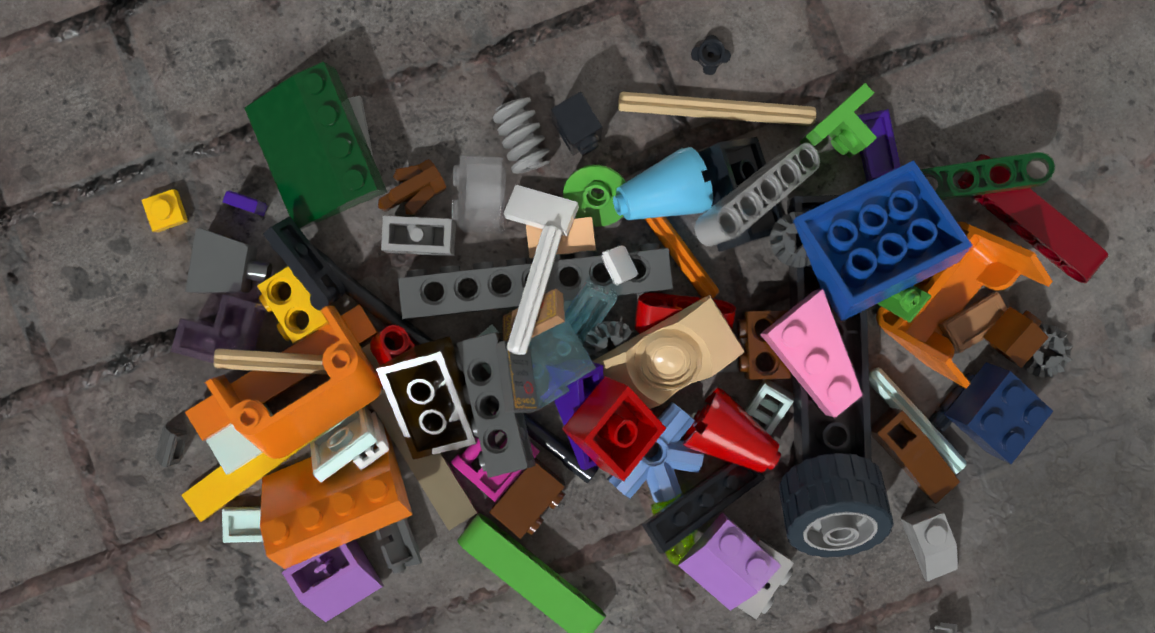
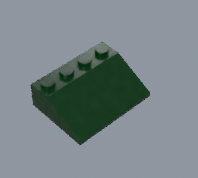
M321 62L291 76L244 108L288 214L300 230L387 193L337 70L329 64Z

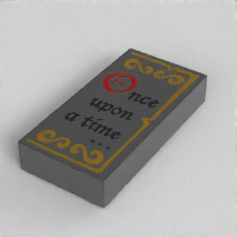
M508 341L497 343L496 349L505 413H531L538 411L530 347H528L525 355H518L507 350Z

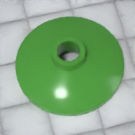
M587 165L577 169L569 176L564 186L563 198L578 202L579 209L575 219L592 217L593 224L596 227L611 225L623 217V215L619 216L614 208L613 196L616 195L617 187L626 183V181L618 172L609 167ZM593 188H599L604 192L597 194L593 191Z

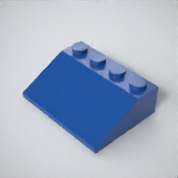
M915 161L909 162L820 205L793 220L820 287L823 289L827 300L841 322L960 262L973 246Z

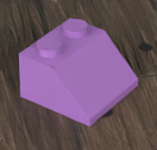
M723 513L719 515L678 563L680 568L730 611L757 594L781 567L780 563Z

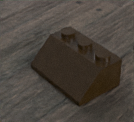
M450 336L419 344L377 367V373L413 460L477 444L479 438L474 436L471 427V419L474 418L471 404L466 402L463 392V386L466 384L463 371H460L458 368L456 352Z

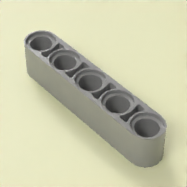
M803 143L775 156L697 219L695 234L698 240L705 246H714L743 233L819 168L820 156L816 148L810 143Z

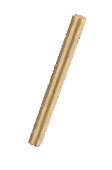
M620 92L618 98V109L626 112L812 126L816 120V108L811 106Z

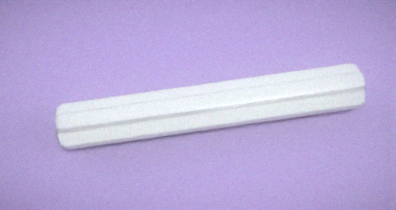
M553 225L544 226L508 340L507 350L514 354L525 355L529 347L562 236V231Z

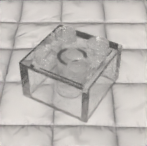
M460 156V165H454L453 184L457 186L459 196L458 200L453 199L452 220H456L457 226L464 232L504 234L505 216L503 213L505 211L506 165L503 158Z

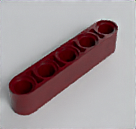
M979 154L974 161L987 160L993 158L984 154ZM997 166L989 172V177L992 182L1003 184L1010 179V173L1006 168ZM965 172L957 182L962 189H967L972 186L974 179L970 173ZM1030 188L971 196L1069 277L1080 283L1086 284L1108 258V253L1105 249Z

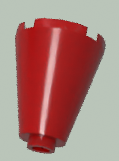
M718 386L714 388L705 399V402L709 404H706L701 411L698 410L693 420L695 422L686 431L683 445L689 449L761 473L767 468L773 470L782 454L778 451L779 443L727 392Z

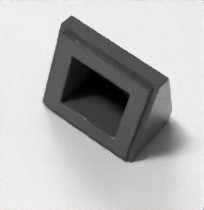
M168 426L163 427L155 455L156 460L161 466L169 467L180 463L187 431Z

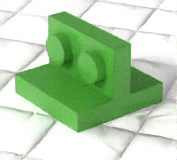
M864 83L799 142L801 144L810 143L815 146L829 135L832 138L830 141L832 146L841 155L846 154L851 158L859 153L877 137L854 111L868 100L874 92Z

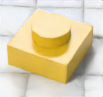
M171 189L142 200L152 232L158 233L188 222L177 190Z

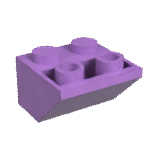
M356 539L291 566L282 572L299 602L325 622L384 586Z

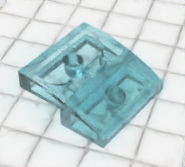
M566 316L564 322L530 340L529 347L538 407L540 409L569 392L570 390L567 385L596 369Z

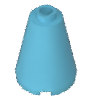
M692 147L680 148L617 187L616 195L613 196V205L619 216L623 215L626 220L700 214L709 210L712 207L713 190L711 181L704 182L701 173L707 170L704 161Z

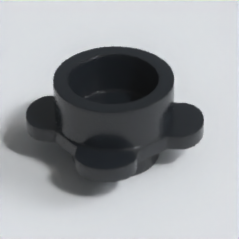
M709 35L700 47L692 49L691 58L700 63L704 74L713 75L718 66L729 62L731 54L729 50L725 49L717 36ZM709 52L714 54L713 58L708 57Z

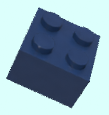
M986 362L971 380L970 385L963 390L944 415L984 451L1012 464L1053 413V410L1011 371Z

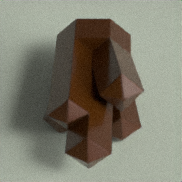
M427 159L415 166L396 169L393 177L400 185L379 198L378 208L387 212L397 205L407 202L405 204V213L415 216L433 197L446 190L444 180L434 163Z

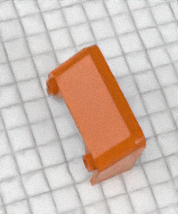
M957 222L973 246L960 262L914 285L932 296L915 318L909 323L881 306L877 312L876 320L890 337L926 366L960 386L967 388L970 382L952 361L955 352L954 346L948 338L942 336L943 332L938 324L962 311L982 286L992 290H1003L1010 287L1020 275L1048 287L1053 281L1035 252L965 222Z
M326 306L321 309V312L339 338V341L325 350L322 358L323 367L331 379L271 416L265 405L260 401L248 399L241 402L225 375L211 378L205 382L234 428L270 458L280 459L289 455L365 407L381 394L383 385L377 371L335 306Z

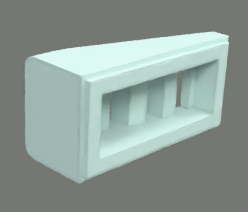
M764 379L745 411L750 416H754L767 424L764 429L771 435L794 402V397L792 393L773 381ZM765 395H771L772 397L781 401L780 404L777 405L776 403L767 399ZM759 404L774 413L772 417L757 409Z

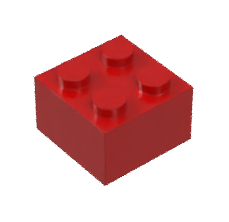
M605 376L564 425L562 430L600 469L624 482L666 430V427L628 385Z

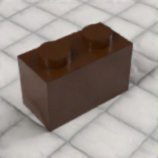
M536 457L534 458L536 466L526 468L492 506L489 512L520 539L526 532L532 535L544 521L540 515L548 506L554 509L565 496V493L562 491L565 487V482Z

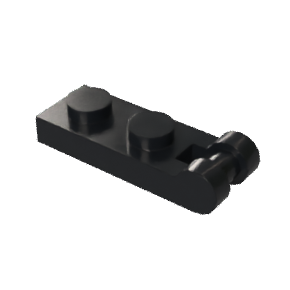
M290 216L271 226L263 233L271 247L280 255L291 269L293 275L309 292L310 303L315 309L321 310L326 306H330L345 294V287Z

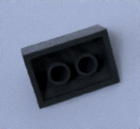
M757 136L720 142L698 152L707 170L701 172L704 182L711 181L712 207L766 164ZM779 202L739 236L716 244L718 251L722 252L770 237L775 223L783 217Z

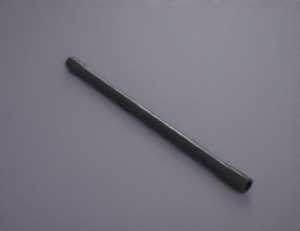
M314 246L345 287V293L385 325H398L408 333L414 346L433 341L408 320L402 319L399 313L339 268L331 258ZM492 396L488 401V405L498 412L499 401L496 397ZM524 413L529 437L558 458L566 468L588 483L599 467L596 465L587 470L580 469L573 449L530 415Z

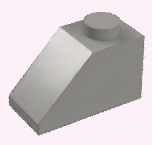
M930 506L900 518L926 581L958 569L957 543L944 512Z

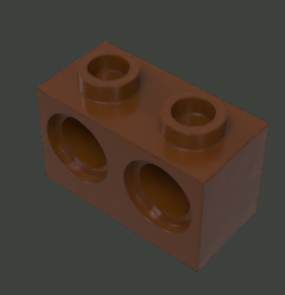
M788 310L742 312L743 319H738L737 333L738 338L743 339L744 352L738 357L739 371L744 372V378L749 380L790 378V370L764 338L759 337L754 330L755 323L759 319H765L771 326ZM762 352H766L771 358V364L765 371H760L755 364L756 357Z

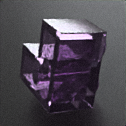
M223 294L214 324L197 319L180 318L171 352L213 363L216 349L254 351L266 309L260 302Z

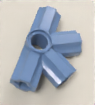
M673 402L658 417L666 427V430L656 441L659 446L657 454L650 458L643 457L624 482L611 474L607 478L611 484L630 499L641 485L647 481L655 503L671 500L682 493L674 469L699 473L704 453L687 448L683 445L685 440H680L695 420Z

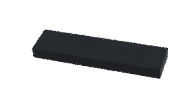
M727 462L641 525L659 554H664L763 481L765 476L761 472Z

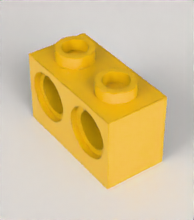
M289 267L284 268L257 285L262 293L259 295L262 305L269 313L273 311L279 321L276 324L277 329L286 341L291 340L292 343H298L329 324L321 310H317L312 306L309 292L293 275ZM288 283L291 287V295L287 300L283 301L279 297L278 290L282 284ZM301 311H305L309 316V324L303 330L296 324V316Z

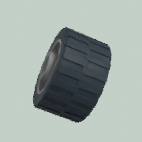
M834 453L820 455L812 459L809 458L792 467L789 472L785 473L782 481L779 483V493L788 542L798 551L808 555L827 558L844 557L867 551L884 541L894 526L882 472L876 463L871 462V460L865 457H859L854 454Z

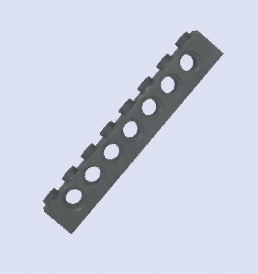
M660 243L640 245V251L629 252L632 261H639L643 264L645 272L642 278H632L620 285H614L612 279L605 283L597 282L594 279L593 269L597 265L604 264L601 256H593V251L573 253L574 259L560 260V255L556 254L544 294L556 288L563 293L564 302L671 290L673 285L668 248L660 249ZM526 258L506 260L507 266L494 267L493 262H482L473 264L474 270L460 271V266L440 267V274L427 275L426 269L406 271L407 277L398 278L402 319L519 307L532 263L527 264ZM566 268L576 270L579 275L578 282L570 287L561 284L559 275L562 270ZM501 275L508 276L512 283L510 290L505 294H498L493 288L494 280ZM467 279H474L478 285L477 293L473 297L465 298L460 291L461 284ZM433 283H440L444 288V295L439 301L433 302L428 297V288Z

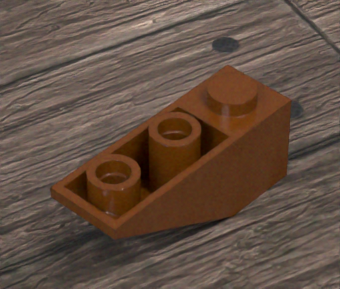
M890 408L871 425V435L934 504H937L960 482L927 436L903 410Z

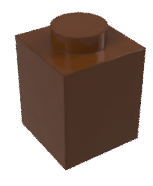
M1011 307L1004 312L983 336L999 354L1020 368L1026 364L1049 337L1040 329L1042 322L1035 315L1027 310L1021 314Z

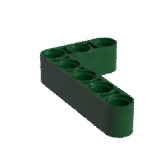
M1033 152L920 170L925 177H932L938 182L935 192L941 200L1038 187L1051 179L1055 172V164L1048 154ZM1033 161L1044 163L1047 168L1046 176L1040 179L1030 177L1026 170L1027 165ZM1002 166L1009 171L1010 179L1006 183L996 184L990 179L989 172L994 167ZM959 172H968L973 176L974 182L967 189H959L953 184V178Z

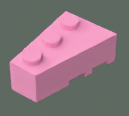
M823 289L811 292L760 334L825 415L837 417L862 396Z

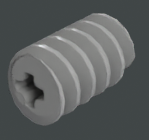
M530 97L504 103L495 109L498 112L493 116L495 123L502 124L497 129L499 135L508 136L503 140L502 144L504 148L512 149L508 152L507 158L509 161H517L511 167L512 172L515 174L526 173L550 163V161H543L542 157L550 152L549 148H538V144L545 139L544 135H533V132L540 127V123H529L528 121L536 112L535 110H524V107L531 102Z

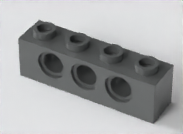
M497 332L457 342L459 351L456 352L458 368L464 372L466 384L463 386L466 402L471 404L474 418L471 419L472 431L474 436L479 438L482 450L479 452L480 466L484 472H487L488 478L536 466L524 413H505L496 344L503 342V334ZM485 363L490 365L492 371L487 381H483L480 376V369ZM492 396L496 397L499 401V410L494 415L489 412L487 407L488 401ZM499 430L504 431L507 435V444L504 448H500L495 442V435Z

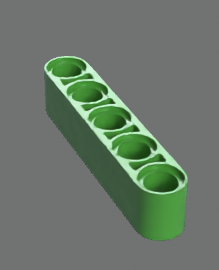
M478 513L457 539V542L464 550L568 633H594L606 618V614L599 606L483 514Z

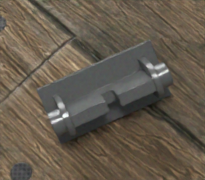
M407 518L375 531L378 540L389 536L390 542L382 545L381 549L388 569L392 568L394 574L407 569L406 566L423 563L419 554L418 543L413 538Z

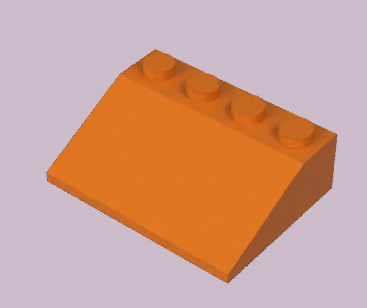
M385 427L389 451L364 469H360L351 460L323 482H320L313 475L312 459L310 457L262 477L260 528L266 557L282 568L287 569L413 515L391 438ZM374 443V450H376L378 446Z

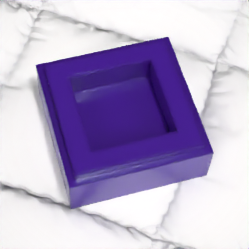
M230 190L226 191L222 201L228 205L263 217L267 209L266 203Z

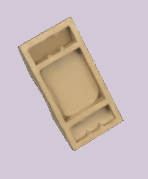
M708 295L592 362L603 365L604 377L606 376L628 385L643 403L651 409L662 405L676 392L689 384L711 378L744 352V348L712 297Z

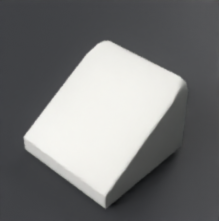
M621 245L602 253L601 258L614 285H620L638 275L625 246Z

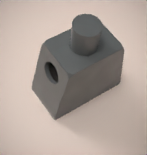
M196 228L185 292L201 294L250 293L252 280L264 282L271 277L272 264L256 261L257 247L208 230Z

